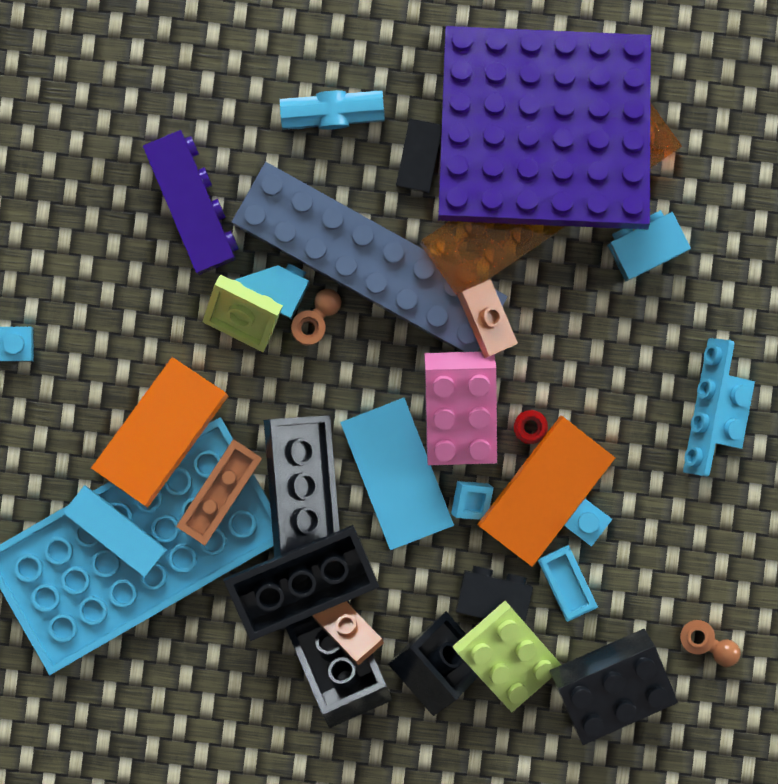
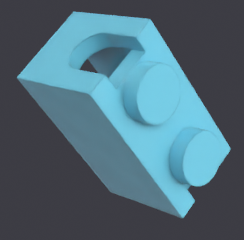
M661 210L650 215L648 230L636 229L633 231V229H621L612 234L614 241L607 245L625 282L691 249L674 213L671 212L663 215Z

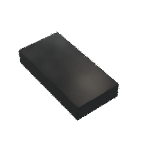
M409 118L396 187L424 193L430 192L442 125Z

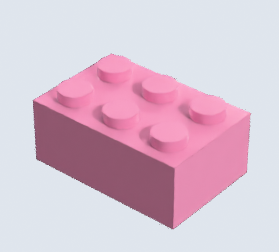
M482 352L424 353L428 465L497 463L495 354L484 358Z

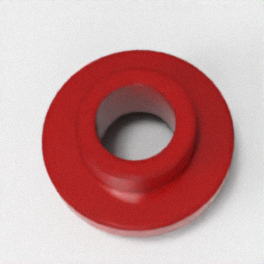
M526 410L515 419L514 433L523 443H539L548 432V422L544 415L538 411ZM529 420L537 424V430L533 434L527 433L524 429L525 423Z

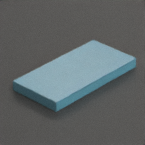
M405 398L340 422L390 550L454 526L432 467L427 463V454Z

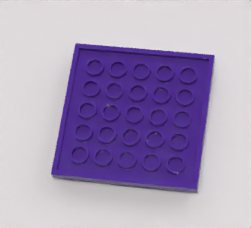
M446 26L438 221L648 230L650 225L651 35Z

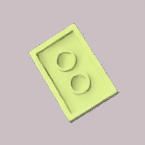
M506 601L501 603L452 646L458 655L511 712L515 711L552 678L549 670L561 666V663Z

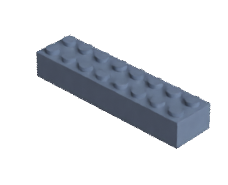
M265 161L232 220L235 227L460 352H477L480 347L457 293L482 283L480 280ZM496 290L503 307L508 296Z

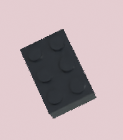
M641 629L549 670L582 745L678 703L657 649L645 629Z

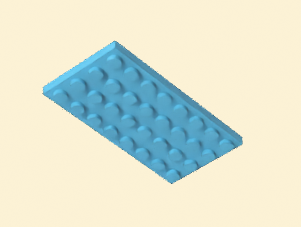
M221 417L208 424L148 508L111 482H107L93 490L167 549L146 577H143L67 517L63 512L68 505L0 544V590L49 675L274 546L270 501L254 473L205 546L176 527L233 440Z

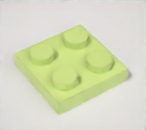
M220 275L214 284L202 322L264 352L271 339L283 305L275 302L268 296L260 295L244 287L236 280H230Z

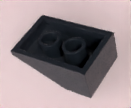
M313 616L285 627L329 729L392 701L373 654L357 666L314 620Z

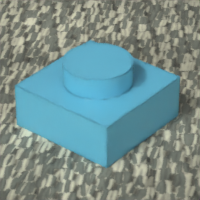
M0 327V362L34 361L33 327Z
M457 481L451 514L455 518L481 520L490 508L494 487L489 483Z
M584 499L564 526L592 547L612 519L587 499Z

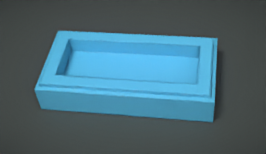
M569 545L561 547L537 560L567 622L598 608Z

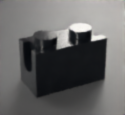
M473 565L472 571L464 570L455 609L456 612L486 618L501 603L506 601L524 622L526 621L533 591L532 585L526 584V577L507 573L506 579L492 576V569Z

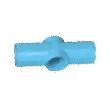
M335 90L316 93V96L280 99L282 129L318 127V129L332 130L349 127V124L385 121L383 92L375 90L346 94V91Z

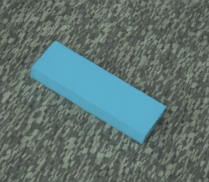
M86 485L83 486L63 512L143 577L147 576L167 550Z

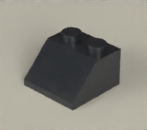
M447 611L407 644L388 663L433 716L456 701L479 677L452 647L466 633Z

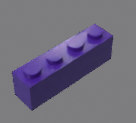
M179 130L143 145L195 272L198 275H202L237 260L234 251L239 250L238 244L232 231L225 233L220 220L226 218L219 200L212 201L207 191V188L212 187V183L205 167L198 169L194 157L199 155L192 136L185 138L183 132Z

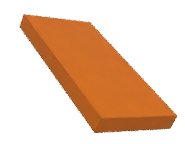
M172 357L91 469L148 508L229 397L228 394Z
M560 415L477 525L533 567L614 461L615 457Z

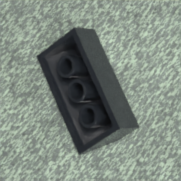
M354 525L223 579L250 641L379 588L374 570Z

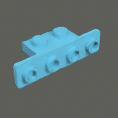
M709 338L707 341L701 378L697 388L698 394L694 415L691 420L688 447L684 456V473L708 477L711 471L715 444L740 449L743 447L755 381L729 375L734 341Z

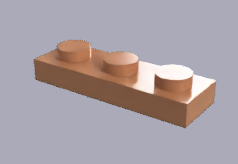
M233 439L176 527L205 546L263 458Z

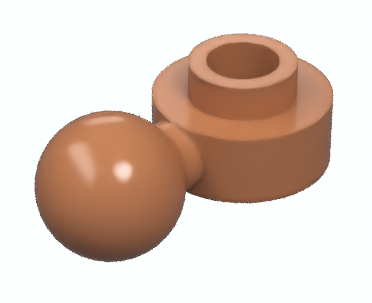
M323 289L319 291L314 299V310L302 311L294 317L291 324V334L296 342L304 346H312L323 338L326 330L324 318L336 314L341 307V297L335 290ZM303 324H312L314 332L311 335L304 334L301 330Z
M693 620L682 628L680 641L684 649L689 653L700 655L709 651L713 653L716 663L723 667H731L739 661L741 655L739 646L732 640H716L714 630L707 622ZM696 630L704 634V641L701 644H695L691 640V634Z

